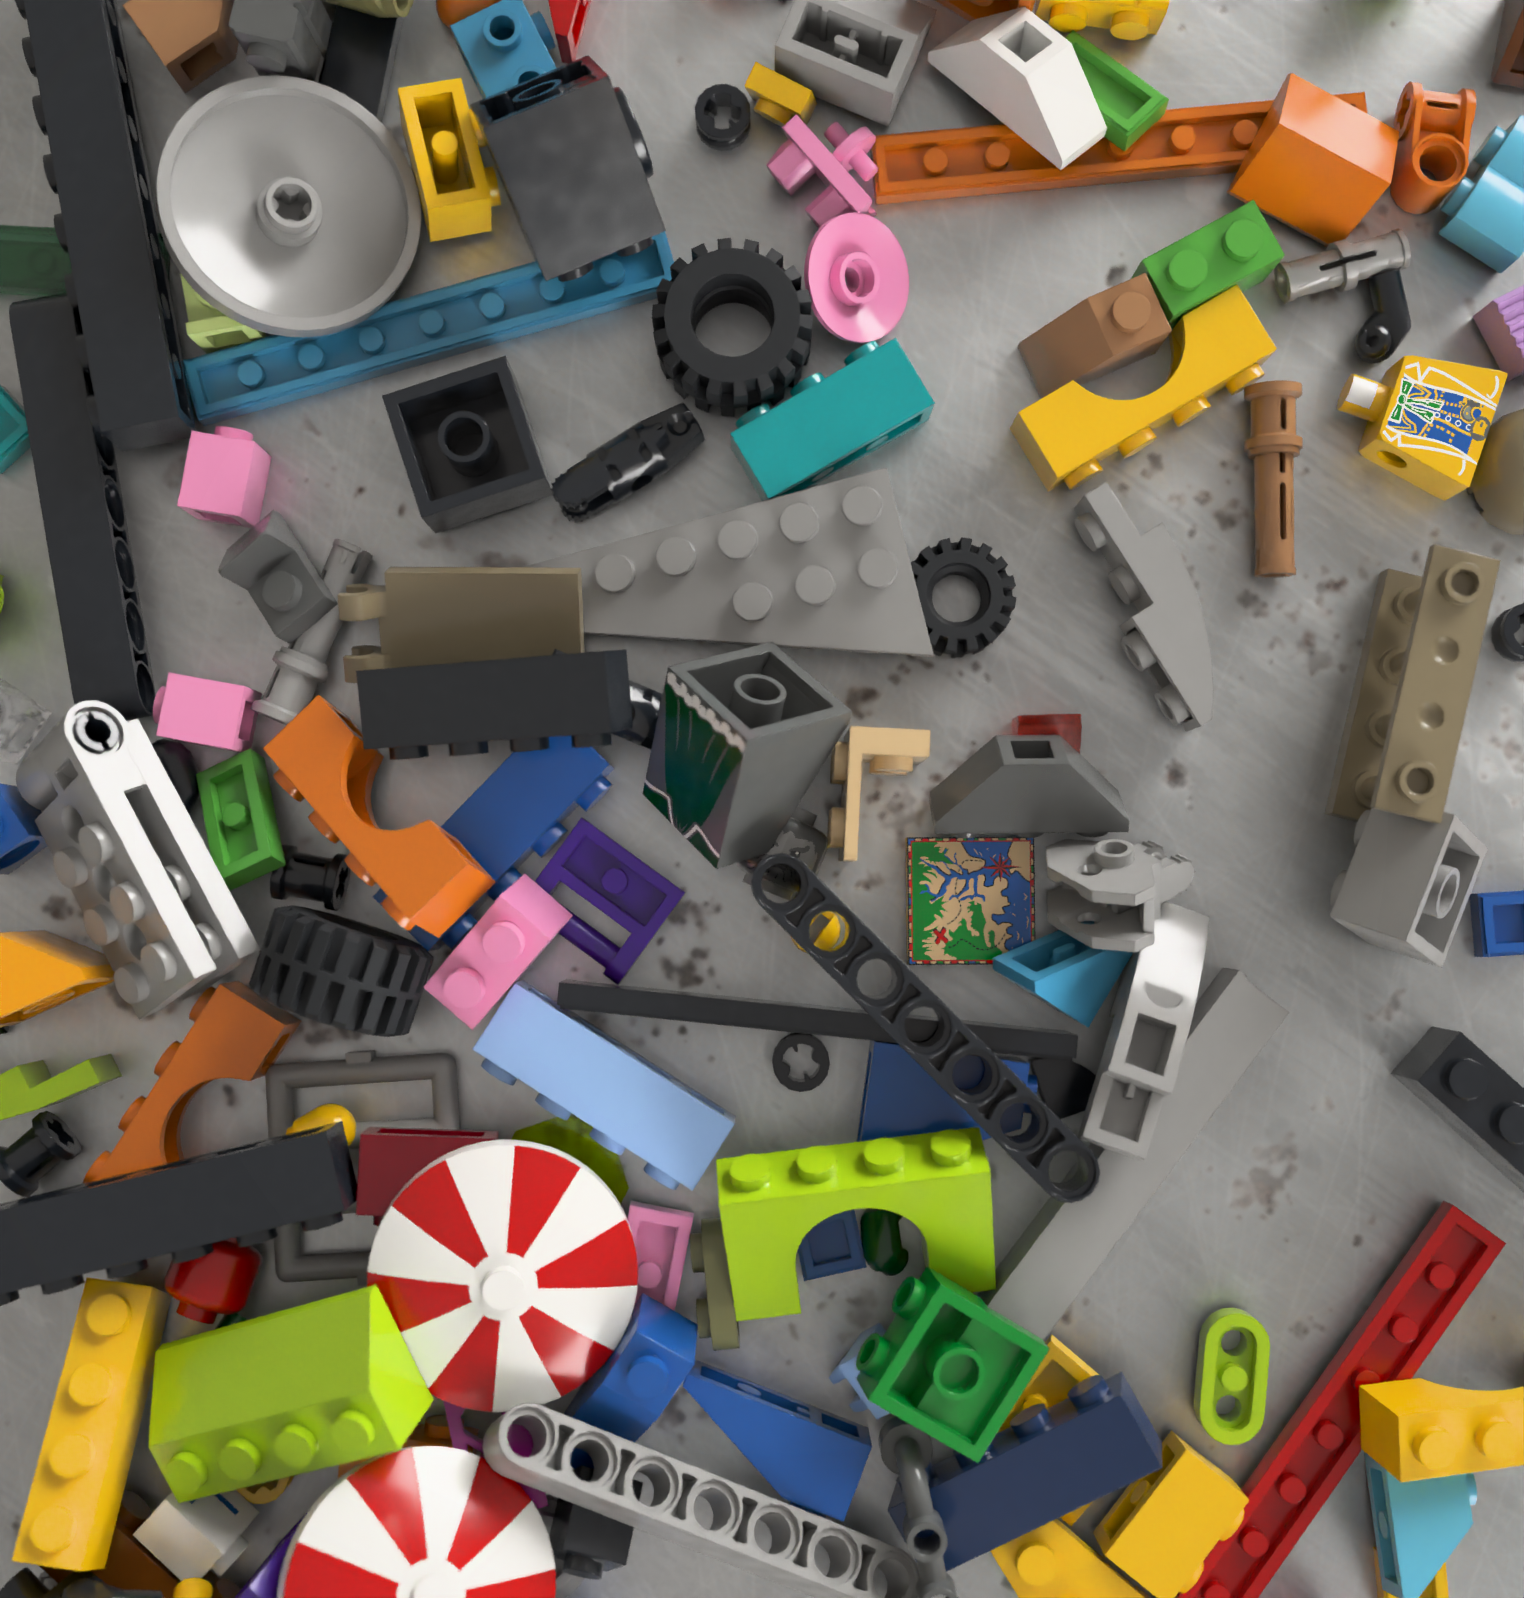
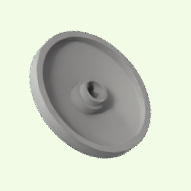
M279 75L250 77L228 83L199 99L184 113L168 136L161 154L156 185V211L166 248L176 267L190 286L206 302L236 322L252 329L286 337H316L337 333L363 322L379 311L398 290L412 264L420 237L421 206L417 184L407 158L394 137L372 113L347 95L331 87L311 80Z

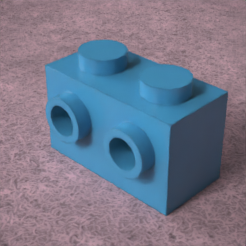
M501 0L450 25L459 53L482 99L556 69L548 52L556 48L547 23L540 11L529 15L522 0Z

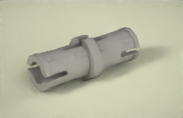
M1398 228L1391 230L1387 234L1352 244L1345 239L1330 243L1324 252L1290 262L1278 263L1274 269L1276 290L1280 299L1284 303H1289L1297 298L1331 288L1338 292L1354 289L1359 280L1393 270L1406 269L1410 265L1411 260L1409 241L1404 231Z

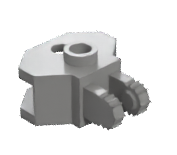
M1117 838L1102 841L1061 840L1046 846L1047 877L1056 883H1063V885L1047 891L1048 923L1090 948L1135 953L1155 944V920L1161 918V903L1176 897L1177 893L1182 894L1184 890L1187 891V887L1191 886V881L1196 871L1191 864V860L1178 854L1176 856L1171 855L1170 859L1165 856L1163 847L1149 840L1148 842L1143 841L1141 845H1133L1126 840ZM1094 921V924H1083L1081 922Z

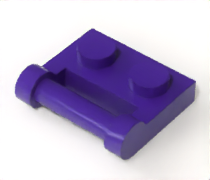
M582 817L535 880L551 896L560 882L564 883L631 933L620 948L569 909L567 910L573 914V917L558 933L606 968L603 975L617 985L628 974L686 893Z

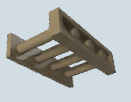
M1434 544L1429 547L1423 577L1389 568L1379 573L1324 814L1358 822L1364 811L1374 808L1431 823H1441L1500 560Z

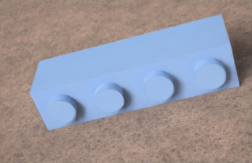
M524 980L514 983L472 1049L485 1057L481 1067L489 1074L512 1086L517 1079L521 1080L539 1092L535 1101L545 1110L563 1120H568L570 1115L574 1114L593 1127L589 1134L593 1140L618 1155H622L627 1148L647 1161L643 1170L650 1177L672 1190H676L680 1183L690 1190H694L735 1124V1115L571 1010L560 1009L557 1001Z

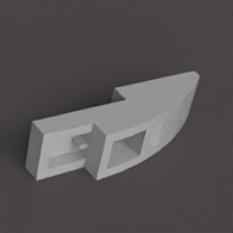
M1105 482L1085 494L1074 507L1079 516L1075 519L1077 531L1092 551L1100 549L1112 568L1108 576L1117 595L1128 605L1133 602L1139 613L1119 626L1126 636L1121 639V645L1125 654L1139 671L1147 669L1159 688V691L1155 693V699L1166 718L1174 725L1181 723L1186 732L1212 720L1214 688L1208 634L1194 584L1181 554L1163 522L1140 535L1110 486Z
M1167 901L1161 903V918L1155 920V944L1135 953L1133 952L1124 967L1109 1016L1114 1019L1077 1136L1079 1139L1139 1161L1147 1159L1165 1096L1173 1093L1184 1054L1203 970L1209 916Z

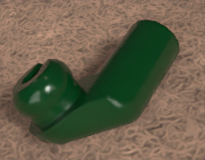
M867 1208L860 1220L863 1256L869 1267L874 1271L882 1272L886 1276H895L904 1270L909 1260L908 1251L902 1247L899 1221L903 1216L883 1209Z

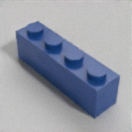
M570 735L549 737V749L513 752L441 826L442 829L461 842L494 879L495 883L439 938L417 925L408 931L427 951L439 950L444 944L451 950L456 948L478 922L472 915L489 898L495 902L505 890L522 876L517 869L535 851L542 858L561 841L568 832L562 825V822L578 806L587 812L609 791L613 784L606 777L615 768L593 747L572 748ZM380 888L373 898L381 905L387 894Z

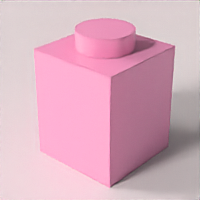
M216 426L214 434L191 431L177 506L196 519L247 528L254 527L260 521L272 457L253 441V434L241 429Z
M168 672L166 687H160L153 704V720L158 724L156 736L241 753L252 747L258 713L250 708L254 700H261L262 693L242 685Z

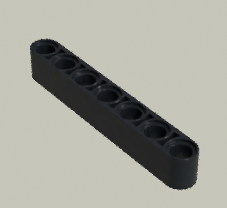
M67 292L13 302L9 308L10 326L74 704L89 700L100 701L115 708L126 721L153 716L156 692L114 445L103 433L95 431L86 406L87 395L94 394L91 374L87 373L82 367L76 350L75 336L76 334L83 333L80 313H76L72 308Z
M784 853L774 854L759 862L752 873L750 883L752 895L758 904L1049 1195L1058 1201L1067 1203L1082 1201L1091 1195L1098 1185L1100 1176L1098 1160L1093 1152L804 862L793 855ZM773 865H787L798 876V892L788 902L775 903L768 899L762 890V877L766 870ZM831 911L839 915L843 920L846 929L845 937L833 949H819L810 939V923L821 912ZM869 960H883L891 969L892 980L890 986L881 995L868 996L863 994L857 984L859 969ZM916 1008H932L938 1018L937 1032L926 1042L917 1043L910 1041L906 1036L904 1028L906 1018ZM968 1055L980 1056L985 1067L984 1078L980 1084L966 1090L957 1088L952 1076L953 1068L957 1061ZM1016 1103L1027 1104L1032 1115L1031 1123L1027 1130L1016 1136L1004 1135L1000 1121L1005 1109ZM1064 1151L1075 1152L1078 1159V1168L1074 1176L1066 1182H1052L1048 1170L1054 1156Z

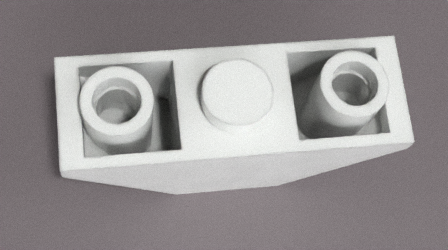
M1026 7L974 19L928 52V62L1060 170L1105 137L1107 126L1071 42Z

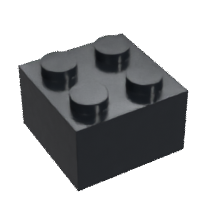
M506 355L382 395L421 518L434 533L553 495L550 490L552 486L517 379Z

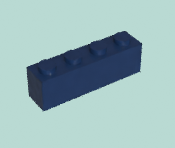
M1122 1372L1104 1380L1102 1375L1091 1376L1075 1385L1068 1392V1399L1046 1409L1044 1404H1036L1021 1411L1010 1421L1011 1427L995 1435L979 1463L956 1450H953V1456L934 1465L931 1462L929 1463L925 1471L932 1505L941 1516L947 1536V1548L943 1554L946 1572L1162 1468V1441ZM898 1476L887 1511L906 1543L903 1520L907 1511L900 1477ZM923 1529L915 1536L926 1538L932 1535L934 1530Z

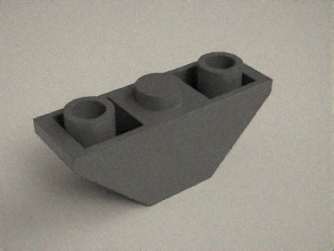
M996 735L930 791L929 804L935 834H949L956 838H973L986 833H1012L1018 837L1034 838L1044 833H1076L1084 837H1101L1108 832H1129L1130 821L1119 791L1061 735Z

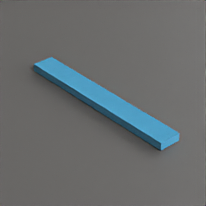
M664 231L652 236L653 243L645 250L636 254L620 257L614 252L593 261L594 268L587 274L574 280L561 282L555 277L545 281L535 261L386 303L368 319L337 333L316 337L272 335L184 360L186 379L198 421L207 426L656 299V290L661 279L663 278L668 281L672 279L670 266L674 263L666 232Z

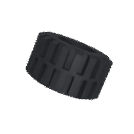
M731 238L717 239L718 250L708 252L705 244L702 243L691 249L692 262L687 264L679 257L670 266L672 279L668 281L662 278L656 290L658 304H653L652 323L661 369L666 379L671 378L673 380L675 391L684 400L689 395L694 397L695 406L700 410L708 413L711 405L720 407L721 416L735 417V408L746 407L748 412L766 400H769L773 406L784 399L785 388L787 386L793 388L801 379L803 365L807 366L811 348L813 316H811L812 301L808 289H801L802 276L793 265L787 270L783 268L782 254L771 248L765 257L759 254V242L745 239L743 249L732 248ZM727 303H741L756 309L766 318L771 327V333L760 347L748 354L732 357L710 351L698 340L695 330L706 313L719 305Z
M278 907L273 911L249 986L268 1003L320 1023L381 1037L406 1035L410 1031L434 957L422 945L412 940L365 923L306 907Z

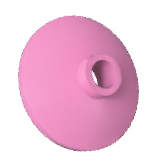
M855 212L842 214L828 220L815 233L805 258L804 282L805 289H808L812 301L811 308L817 319L831 334L847 342L866 343L884 337L899 322L908 299L909 273L900 243L891 230L880 220L867 214H857Z

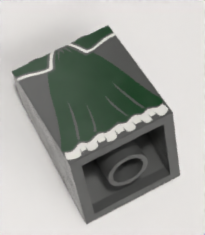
M773 642L668 666L642 794L716 869L766 854L770 851L848 726L852 711Z

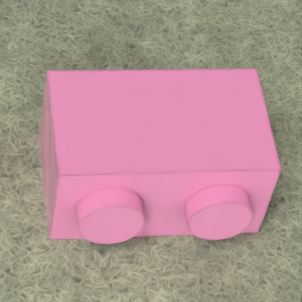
M524 873L497 898L423 988L473 1030L498 1004L514 983L517 982L573 917V914Z

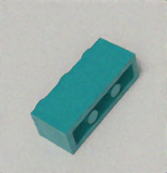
M896 338L880 347L876 341L862 345L845 358L844 363L846 366L826 378L821 372L815 373L800 381L790 390L789 393L792 398L771 410L767 404L759 405L746 412L735 422L738 429L730 433L731 450L762 501L809 489L929 420L935 402Z

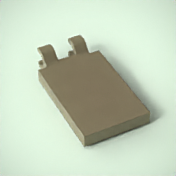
M389 567L384 572L385 585L351 584L346 586L347 593H339L337 595L340 620L364 621L374 618L379 620L381 647L372 645L353 646L351 648L352 655H345L343 657L345 682L357 683L356 671L547 656L552 655L554 649L566 654L585 652L581 568Z

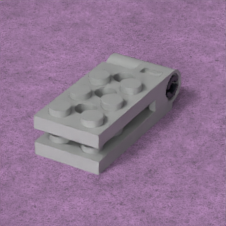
M89 700L74 705L19 765L16 772V785L21 796L30 805L43 811L34 821L53 855L56 875L65 887L71 889L84 914V926L88 936L96 945L101 946L114 971V982L118 993L127 1003L132 1005L140 1020L162 1010L179 996L185 1000L206 990L257 953L260 947L139 720L135 719L126 722L124 717L115 708L100 701Z

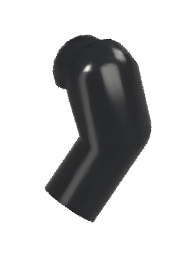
M1399 270L1379 274L1368 279L1374 312L1355 338V351L1363 361L1380 363L1388 359L1410 331L1411 318Z
M167 739L157 740L152 743V746L190 815L200 796L196 776L200 772L191 752L183 744Z

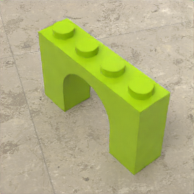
M979 1127L957 1130L948 1129L940 1132L892 1138L883 1137L867 1141L811 1146L802 1149L745 1154L737 1157L716 1159L719 1209L736 1321L801 1314L795 1262L798 1247L805 1235L815 1225L832 1215L853 1209H883L907 1218L921 1231L925 1268L927 1266L970 1292L996 1290L991 1172Z

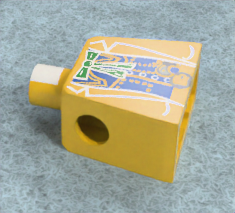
M1414 355L1403 356L1385 372L1381 383L1352 373L1340 393L1337 410L1367 420L1358 447V452L1364 458L1429 494L1446 501L1470 487L1508 373Z

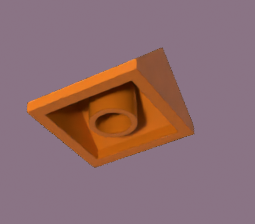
M1290 73L1285 78L1227 194L1246 204L1254 200L1261 212L1328 246L1330 243L1346 239L1391 184L1400 132L1299 76Z

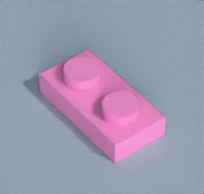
M631 1201L627 1220L631 1227L638 1263V1287L635 1304L641 1294L644 1293L675 1311L694 1213Z

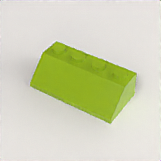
M372 1285L162 1344L155 1351L148 1447L177 1502L182 1503L398 1451L434 1399L377 1285Z

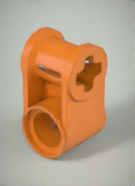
M1409 81L1405 85L1394 117L1393 128L1398 130L1400 134L1390 184L1393 200L1404 211L1412 214H1426L1434 210L1466 174L1469 165L1470 134L1476 111L1475 90L1462 88L1457 94L1423 90L1422 84L1419 82ZM1420 168L1427 169L1433 173L1437 181L1427 178Z

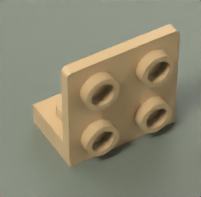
M850 726L844 736V742L838 741L831 752L830 784L842 785L841 807H831V810H829L827 848H839L838 861H857L862 762L870 763L869 774L906 776L907 772L913 771V765H919L929 757L931 730Z

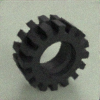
M961 537L959 542L951 543L950 538L940 540L937 546L932 548L928 546L923 549L918 557L911 562L933 653L940 657L944 653L951 654V658H962L965 654L973 653L974 655L984 650L986 646L993 643L1005 630L1011 620V612L1015 609L1017 597H1013L1012 590L1016 584L1013 575L1008 576L1005 571L1008 564L1002 556L996 559L990 554L993 548L985 543L981 547L971 544L972 539ZM960 575L968 578L976 585L980 594V607L975 616L963 622H952L938 614L933 606L932 592L936 583L944 577Z

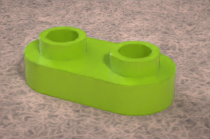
M1238 1308L1217 1310L1204 1321L1199 1334L1194 1391V1412L1198 1422L1214 1440L1227 1445H1239L1251 1440L1262 1427L1265 1416L1270 1341L1265 1328L1252 1315ZM1231 1330L1239 1331V1344L1231 1350L1223 1349L1221 1344L1223 1336ZM1226 1395L1234 1396V1408L1227 1414H1218L1216 1412L1218 1400Z

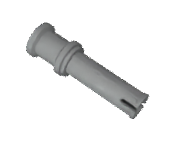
M335 539L320 576L338 603L337 595L339 593H347V585L360 583L373 555L364 550L360 552V547L349 542ZM338 604L294 642L289 644L288 648L282 646L280 651L275 652L272 660L277 666L262 699L254 700L250 708L251 710L287 725L310 703L318 683H326L329 677L327 672L329 666L324 663L343 622L339 618Z

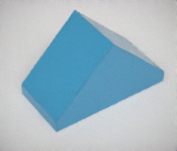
M1084 921L1081 923L1094 924V921ZM1058 930L992 958L993 970L1045 1004L1089 1027L1133 952L1093 949L1065 932Z

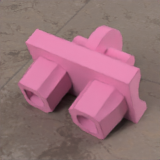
M797 114L782 127L788 140L779 147L766 166L770 174L790 196L814 173L827 186L805 208L807 215L818 228L828 220L846 213H863L872 217L877 215L876 211L870 206L873 202L871 197L848 173L853 168L866 182L879 170L877 165L867 155L876 140V136L868 127H860L849 135L838 122H834L824 133V136L836 148L832 154Z

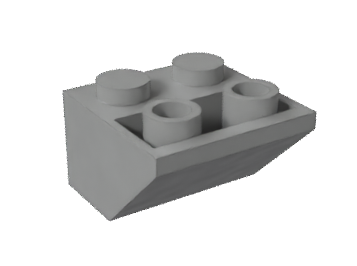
M794 0L775 44L774 71L812 90L814 96L888 127L937 10L915 0Z

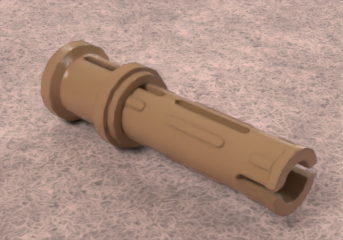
M1265 381L1254 383L1244 388V399L1250 402L1251 438L1244 442V451L1248 454L1249 459L1254 460V577L1281 578L1296 575L1293 470L1294 458L1299 456L1300 450L1303 449V438L1296 435V399L1302 396V384L1296 381Z

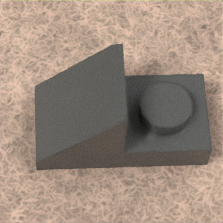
M274 509L226 550L218 568V572L222 577L248 590L275 636L289 644L294 642L338 604L282 515Z

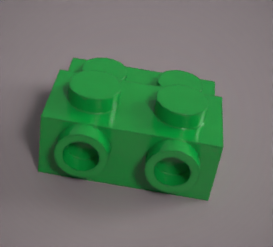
M927 1266L919 1279L910 1276L897 1289L892 1301V1312L896 1316L884 1335L881 1336L873 1333L863 1343L856 1359V1368L860 1371L856 1379L869 1401L979 1463L1050 1348L1038 1336L989 1308L979 1296Z

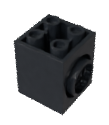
M589 55L470 104L529 250L545 281L555 277L561 282L577 279L594 268L593 261L614 252L620 257L641 252L653 243L652 236L666 231L647 178L652 177L654 174L653 166L633 110L620 87L613 88L609 75Z

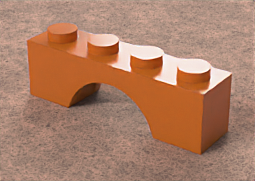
M319 694L263 748L280 768L273 774L277 783L298 802H302L304 799L308 801L314 808V811L308 816L310 822L334 844L340 840L350 851L344 858L347 866L367 885L373 887L377 883L387 894L381 905L404 929L410 931L417 925L439 938L495 883L494 879L457 838L430 819L401 830H382L378 827L371 807V791L375 775L384 756L378 749H364L362 731L347 715Z
M240 981L220 983L217 988L212 986L207 988L198 998L189 1014V1019L195 1022L182 1043L178 1041L173 1042L160 1057L154 1068V1074L159 1076L158 1081L147 1098L144 1096L138 1097L127 1109L118 1126L124 1134L112 1153L106 1150L95 1160L86 1173L83 1183L184 1159L181 1147V1125L186 1109L194 1096L215 1079L233 1078L251 1081L265 1076L267 1070L277 1061L301 1023V1020L284 1009L263 1000L251 988Z

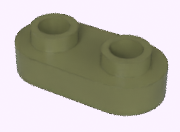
M721 1217L701 1219V1232L690 1233L693 1273L705 1272L707 1298L696 1299L699 1338H711L714 1351L740 1348L739 1321H736Z

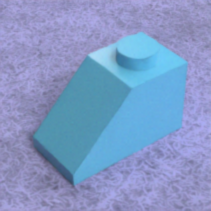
M1364 1452L1382 1590L1397 1598H1419L1473 1525L1471 1505H1475L1477 1501V1486L1474 1474L1472 1472L1400 1482Z

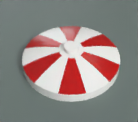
M492 1140L464 1146L441 1156L416 1173L403 1186L392 1200L377 1229L369 1256L367 1287L377 1285L433 1396L467 1409L486 1412H508L517 1405L525 1403L544 1405L578 1388L604 1365L618 1346L631 1319L638 1287V1263L631 1227L625 1212L616 1196L594 1171L567 1153L547 1145L522 1140Z
M435 1446L407 1447L372 1457L355 1466L339 1477L316 1500L301 1521L291 1540L279 1578L277 1598H555L556 1570L551 1542L542 1517L533 1501L516 1481L501 1476L492 1470L487 1461L481 1456L464 1450Z

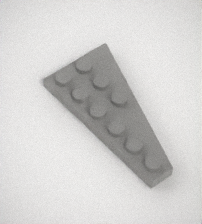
M886 467L525 566L581 568L584 635L647 637L675 641L693 640L752 646L773 642L776 646L782 648L847 650L860 653L877 654L878 652L934 657Z

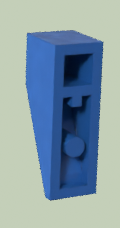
M642 1293L634 1305L629 1324L615 1351L604 1365L583 1383L564 1412V1415L635 1443L660 1417L694 1366L698 1325ZM579 1448L572 1450L570 1456L571 1467L575 1469L582 1465L594 1469L593 1461L587 1452Z
M695 1359L694 1366L684 1379L683 1387L782 1498L789 1500V1504L825 1519L826 1516H830L844 1522L872 1449L869 1428Z

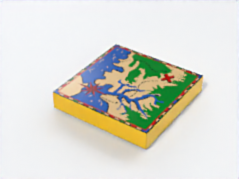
M905 838L907 965H993L992 958L1036 940L1034 838Z

